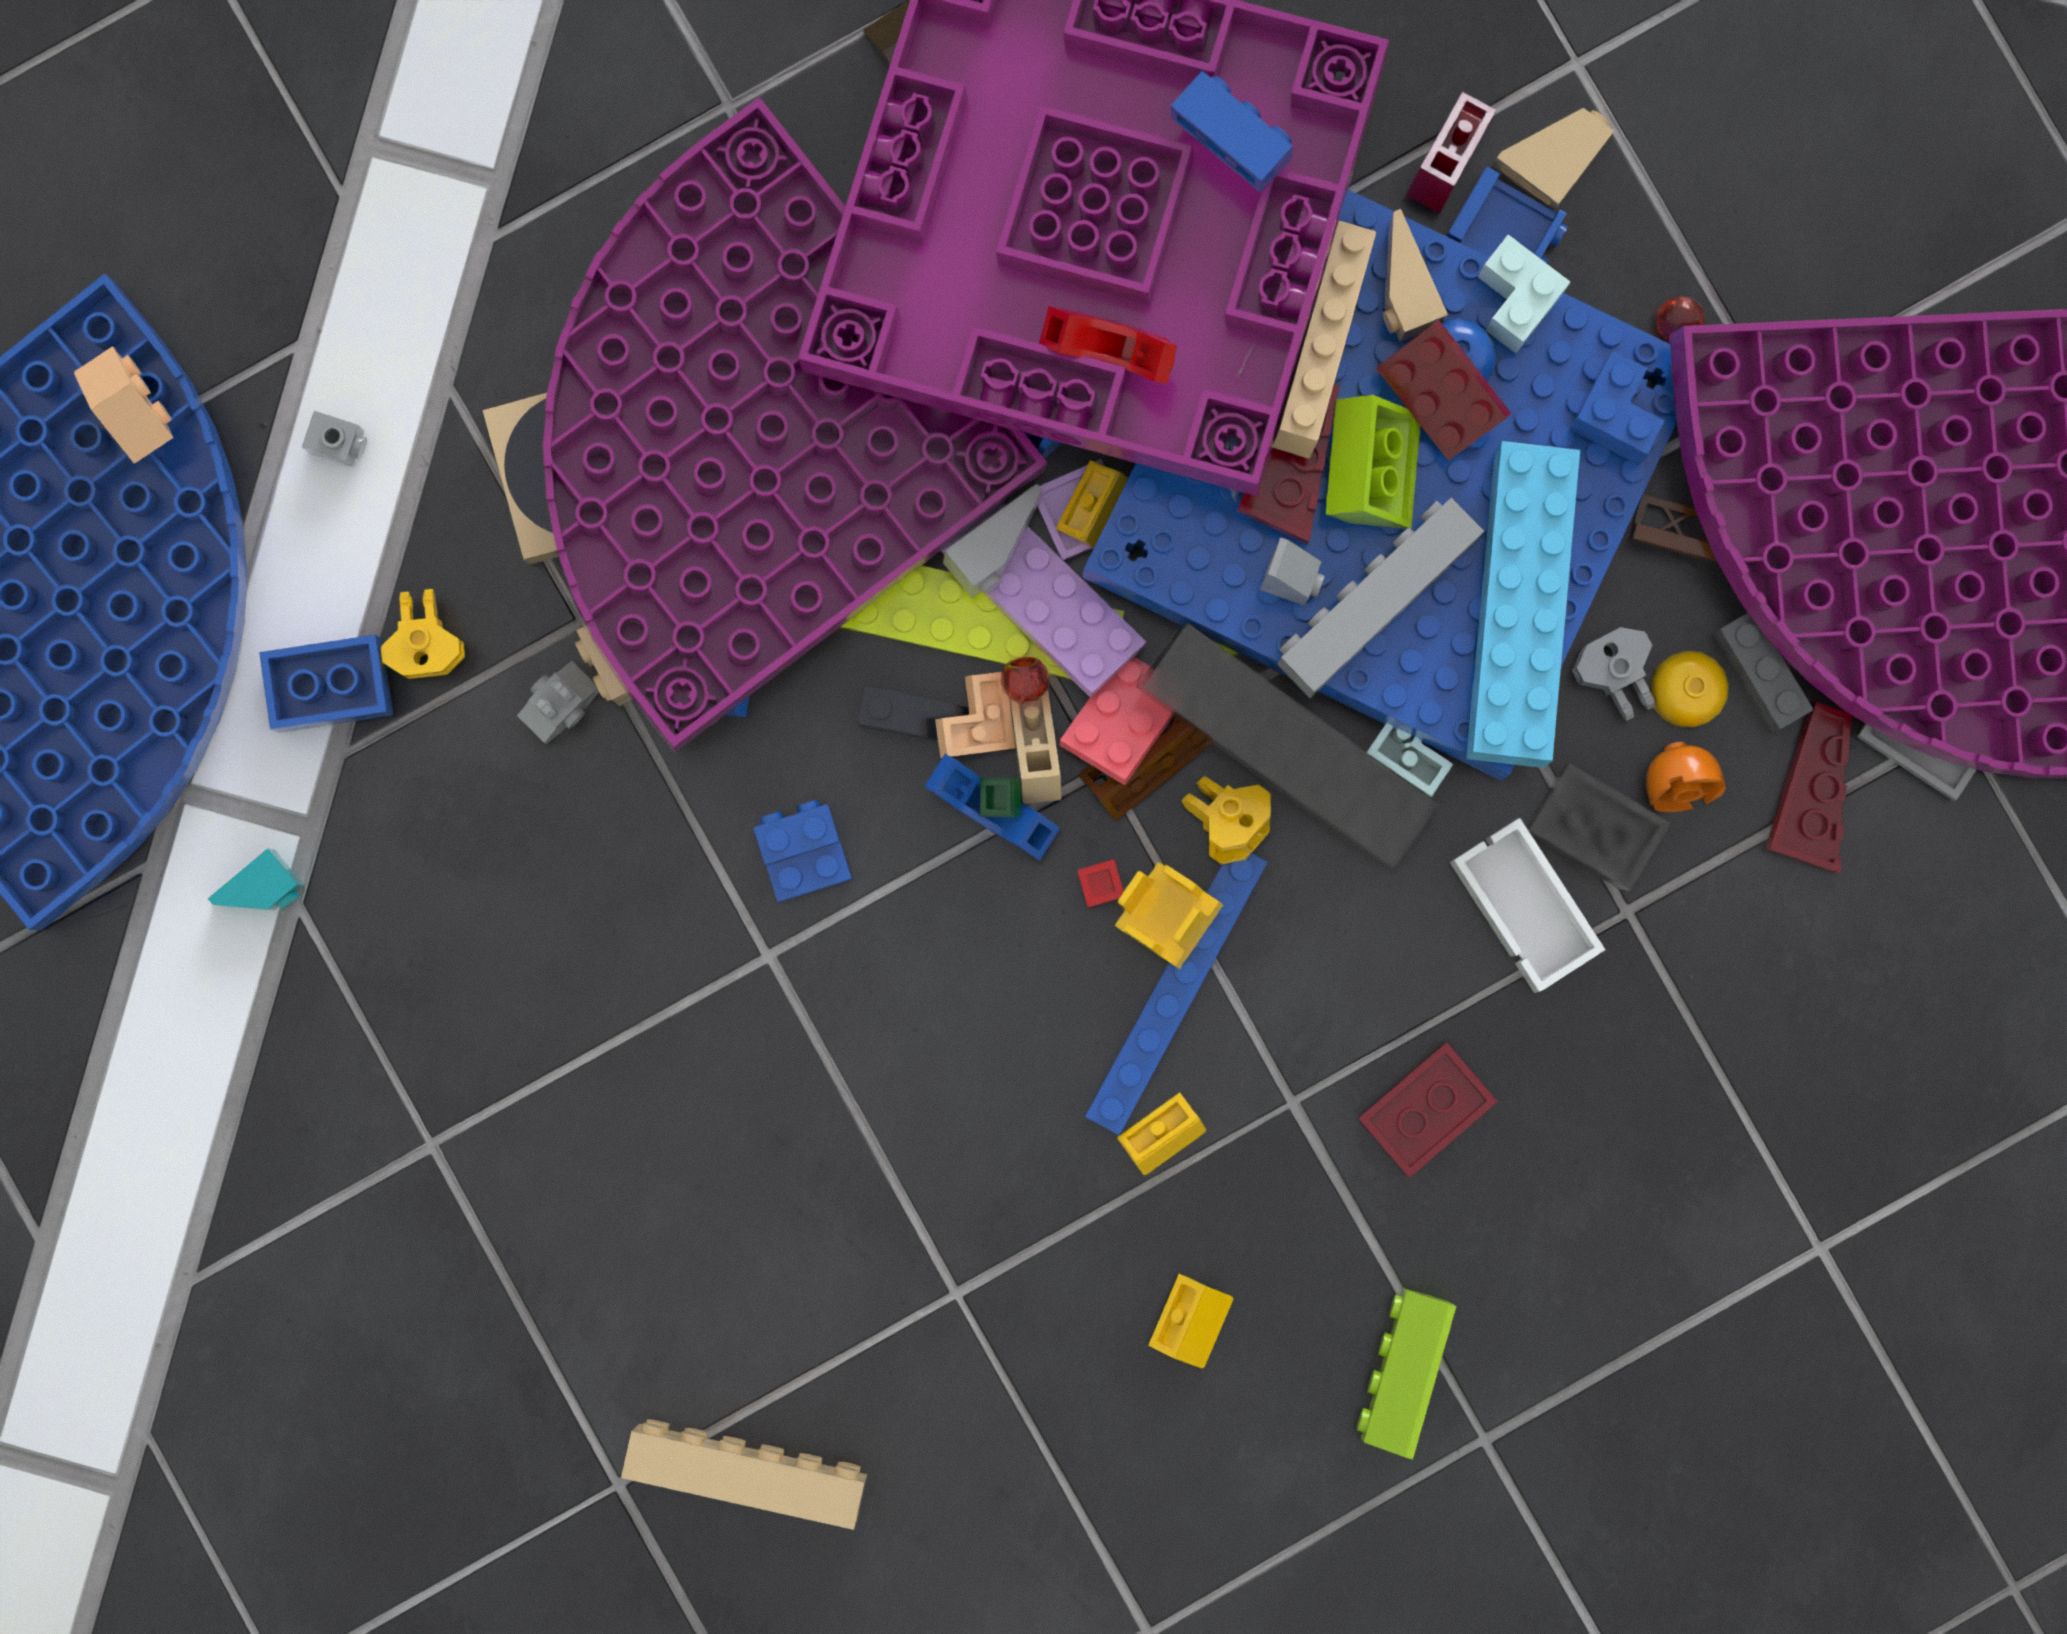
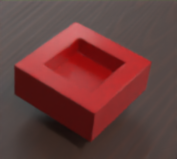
M1114 859L1077 870L1088 908L1119 899L1124 892Z

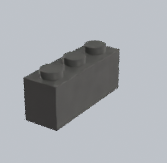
M1749 613L1713 633V636L1771 733L1781 730L1814 710L1780 652L1770 643Z

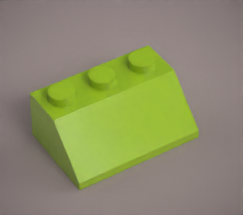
M1375 395L1336 399L1328 493L1326 496V515L1351 524L1408 529L1410 527L1412 529L1420 424L1407 408Z

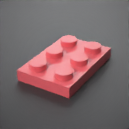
M1134 657L1088 699L1060 739V746L1123 785H1126L1187 698L1189 689Z

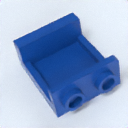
M1486 167L1446 237L1491 257L1507 235H1510L1547 264L1549 259L1542 255L1549 243L1557 246L1568 227L1562 223L1567 213L1561 209L1558 213L1500 181L1498 179L1500 173Z

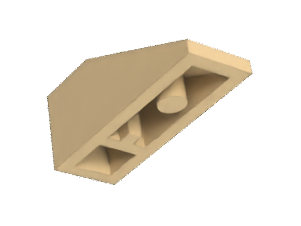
M1401 209L1393 212L1388 225L1384 302L1386 311L1382 313L1388 331L1391 334L1395 332L1399 342L1419 335L1437 320L1443 322L1448 316Z
M1040 678L1008 682L1023 804L1061 800V775L1047 679Z

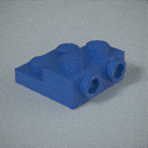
M819 800L806 802L796 806L797 814L783 818L781 811L768 814L759 818L761 825L753 827L778 903L852 880L828 804L820 806Z

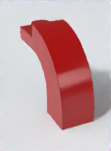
M1048 306L1039 344L1045 345L1048 349L1059 354L1080 358L1086 356L1126 367L1125 370L1151 381L1164 384L1168 383L1170 372L1174 367L1175 353L1178 346L1169 342L1166 337L1137 327Z

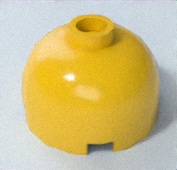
M1683 651L1670 655L1657 666L1650 679V692L1656 705L1653 708L1664 721L1676 727L1694 728L1709 723L1721 713L1728 699L1729 683L1725 670L1714 658L1702 652Z

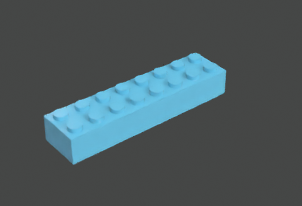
M1502 441L1494 453L1466 759L1545 768L1553 760L1580 450Z

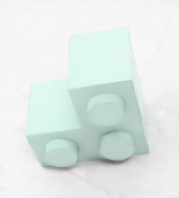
M1507 235L1478 275L1479 279L1507 299L1491 319L1486 331L1514 353H1517L1570 284L1569 280L1510 235Z
M1386 723L1363 759L1428 801L1453 764L1422 744L1421 739L1417 737L1412 738L1410 734L1398 728L1397 730L1393 729L1394 726Z

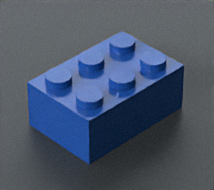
M369 635L259 652L270 729L281 733L393 716L387 665L382 663L381 656L383 639L377 635Z

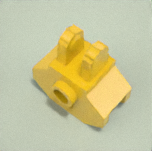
M433 589L424 590L423 605L426 618L416 620L413 619V600L410 593L400 592L402 621H398V630L381 646L382 663L408 679L448 675L465 658L464 642L443 629L442 621L437 616L436 599ZM423 655H428L427 663L420 665V658Z
M1204 776L1196 784L1199 790L1213 802L1208 806L1190 793L1181 801L1189 812L1193 813L1194 816L1203 822V829L1209 833L1210 857L1221 865L1246 860L1270 833L1271 793L1260 785L1237 789L1227 785L1224 789Z

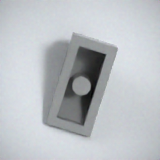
M1280 538L1272 554L1260 590L1305 606L1310 595L1316 598L1318 596L1324 579V575L1318 573L1322 561L1291 541Z

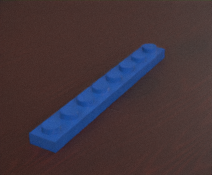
M1251 853L1246 860L1221 865L1207 894L1221 902L1223 907L1182 967L1178 969L1170 963L1166 966L1086 1113V1118L1120 1135L1266 867L1267 861Z

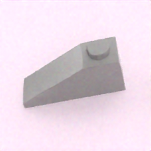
M1038 484L1031 487L945 550L943 564L971 598L980 592L984 595L990 593L1002 582L1001 577L1039 504L1042 489Z

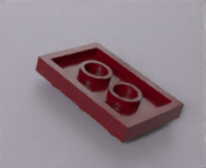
M1439 320L1376 367L1448 461L1511 414L1506 405Z
M1445 1042L1357 1119L1405 1175L1410 1178L1498 1101L1451 1046Z

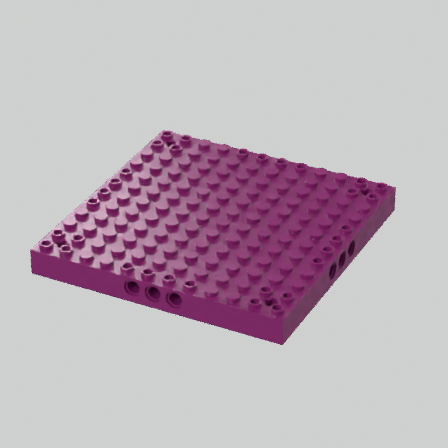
M910 0L798 356L803 372L1258 496L1386 63L1389 40L1239 0ZM1201 71L1211 78L1214 75L1221 78L1230 87V94L1241 103L1244 100L1251 103L1260 112V119L1271 128L1274 125L1280 127L1292 140L1290 143L1293 145L1292 159L1278 172L1276 177L1269 182L1261 193L1171 119V104ZM1337 71L1345 73L1342 81L1333 80L1334 76L1336 77ZM1048 306L1109 319L1168 338L1169 342L1178 345L1175 353V364L1170 372L1168 383L1154 382L1125 370L1126 367L1086 356L1080 358L1059 354L1048 349L1047 346L1039 344ZM850 334H856L858 342L852 341L850 347L845 346L843 338L849 339ZM1228 437L1236 438L1237 446L1233 447V451L1224 449V442H1227Z

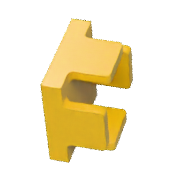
M1158 862L1149 876L1138 871L1118 900V904L1125 911L1115 926L1180 969L1223 907V904L1168 865L1164 866Z

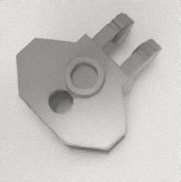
M1620 627L1589 643L1580 650L1571 671L1578 685L1601 689L1606 697L1611 695L1619 712L1626 721L1633 718L1634 713L1622 688L1631 683L1643 706L1647 709L1656 706L1654 698L1643 679L1646 676L1643 667L1653 646L1646 632ZM1605 646L1612 650V657L1605 655Z
M571 661L551 677L545 674L532 686L530 691L533 695L528 699L527 704L517 716L547 744L566 727L568 729L572 728L584 716V709L595 698L599 690L596 684Z

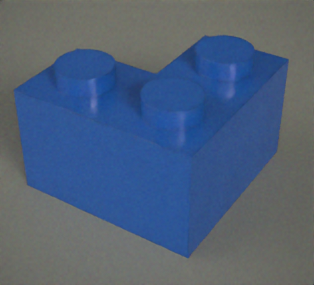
M1612 350L1596 376L1570 430L1639 465L1648 455L1665 422L1660 417L1630 402L1647 368Z

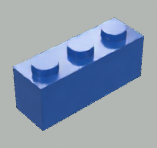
M1201 71L1171 104V119L1261 193L1269 182L1276 177L1278 172L1292 159L1293 145L1290 144L1292 140L1280 127L1274 125L1271 128L1260 119V112L1251 103L1245 100L1241 103L1230 94V87L1221 78L1215 75L1211 78Z

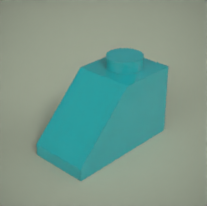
M267 848L212 894L208 900L212 905L274 911L279 907L283 911L300 898L297 892L305 885L275 850Z

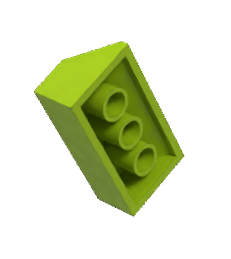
M1403 1288L1401 1296L1395 1294L1389 1312V1317L1394 1318L1391 1333L1384 1332L1378 1355L1384 1356L1380 1371L1373 1370L1367 1393L1373 1394L1369 1409L1362 1408L1357 1424V1431L1362 1432L1361 1440L1364 1443L1413 1460L1456 1310L1454 1304Z

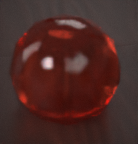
M1676 296L1668 299L1661 305L1657 313L1659 332L1669 342V334L1683 326L1705 325V314L1702 306L1694 299L1686 296Z
M1020 657L1009 661L1005 665L1001 673V686L1003 692L1013 701L1030 704L1040 700L1049 686L1050 675L1047 667L1035 657Z

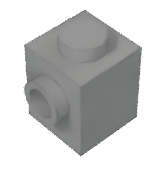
M314 411L302 448L308 453L352 467L355 458L360 459L362 457L367 438L363 437L364 430L359 425Z

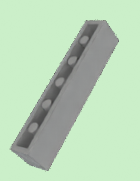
M1452 497L1443 506L1436 501L1421 516L1424 523L1415 532L1409 527L1392 543L1397 548L1387 558L1382 554L1376 557L1365 568L1364 571L1368 576L1359 585L1351 581L1336 596L1340 602L1330 612L1324 607L1308 622L1312 629L1302 638L1295 634L1280 648L1284 655L1277 665L1309 698L1336 675L1479 540L1484 533V530Z

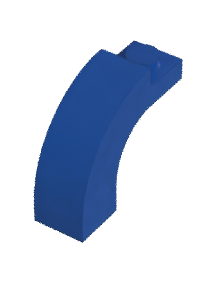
M944 754L924 786L956 810L1038 860H1041L1060 830V827L1023 803H1021V817H981L980 776L947 754Z

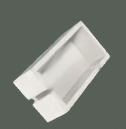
M1520 818L1486 838L1488 847L1484 841L1480 842L1449 862L1510 957L1520 956L1521 960L1515 964L1534 993L1546 989L1605 950Z

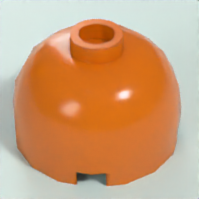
M1675 742L1667 745L1664 748V752L1656 756L1651 762L1645 777L1650 805H1654V809L1658 812L1672 813L1691 810L1693 806L1689 802L1703 798L1706 805L1719 798L1726 790L1723 774L1717 759L1709 751L1698 746L1687 745L1685 742Z

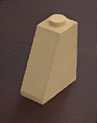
M1582 108L1503 150L1496 158L1493 167L1549 209L1555 211L1609 140L1614 130L1609 127L1610 122L1602 114L1594 110L1589 112Z

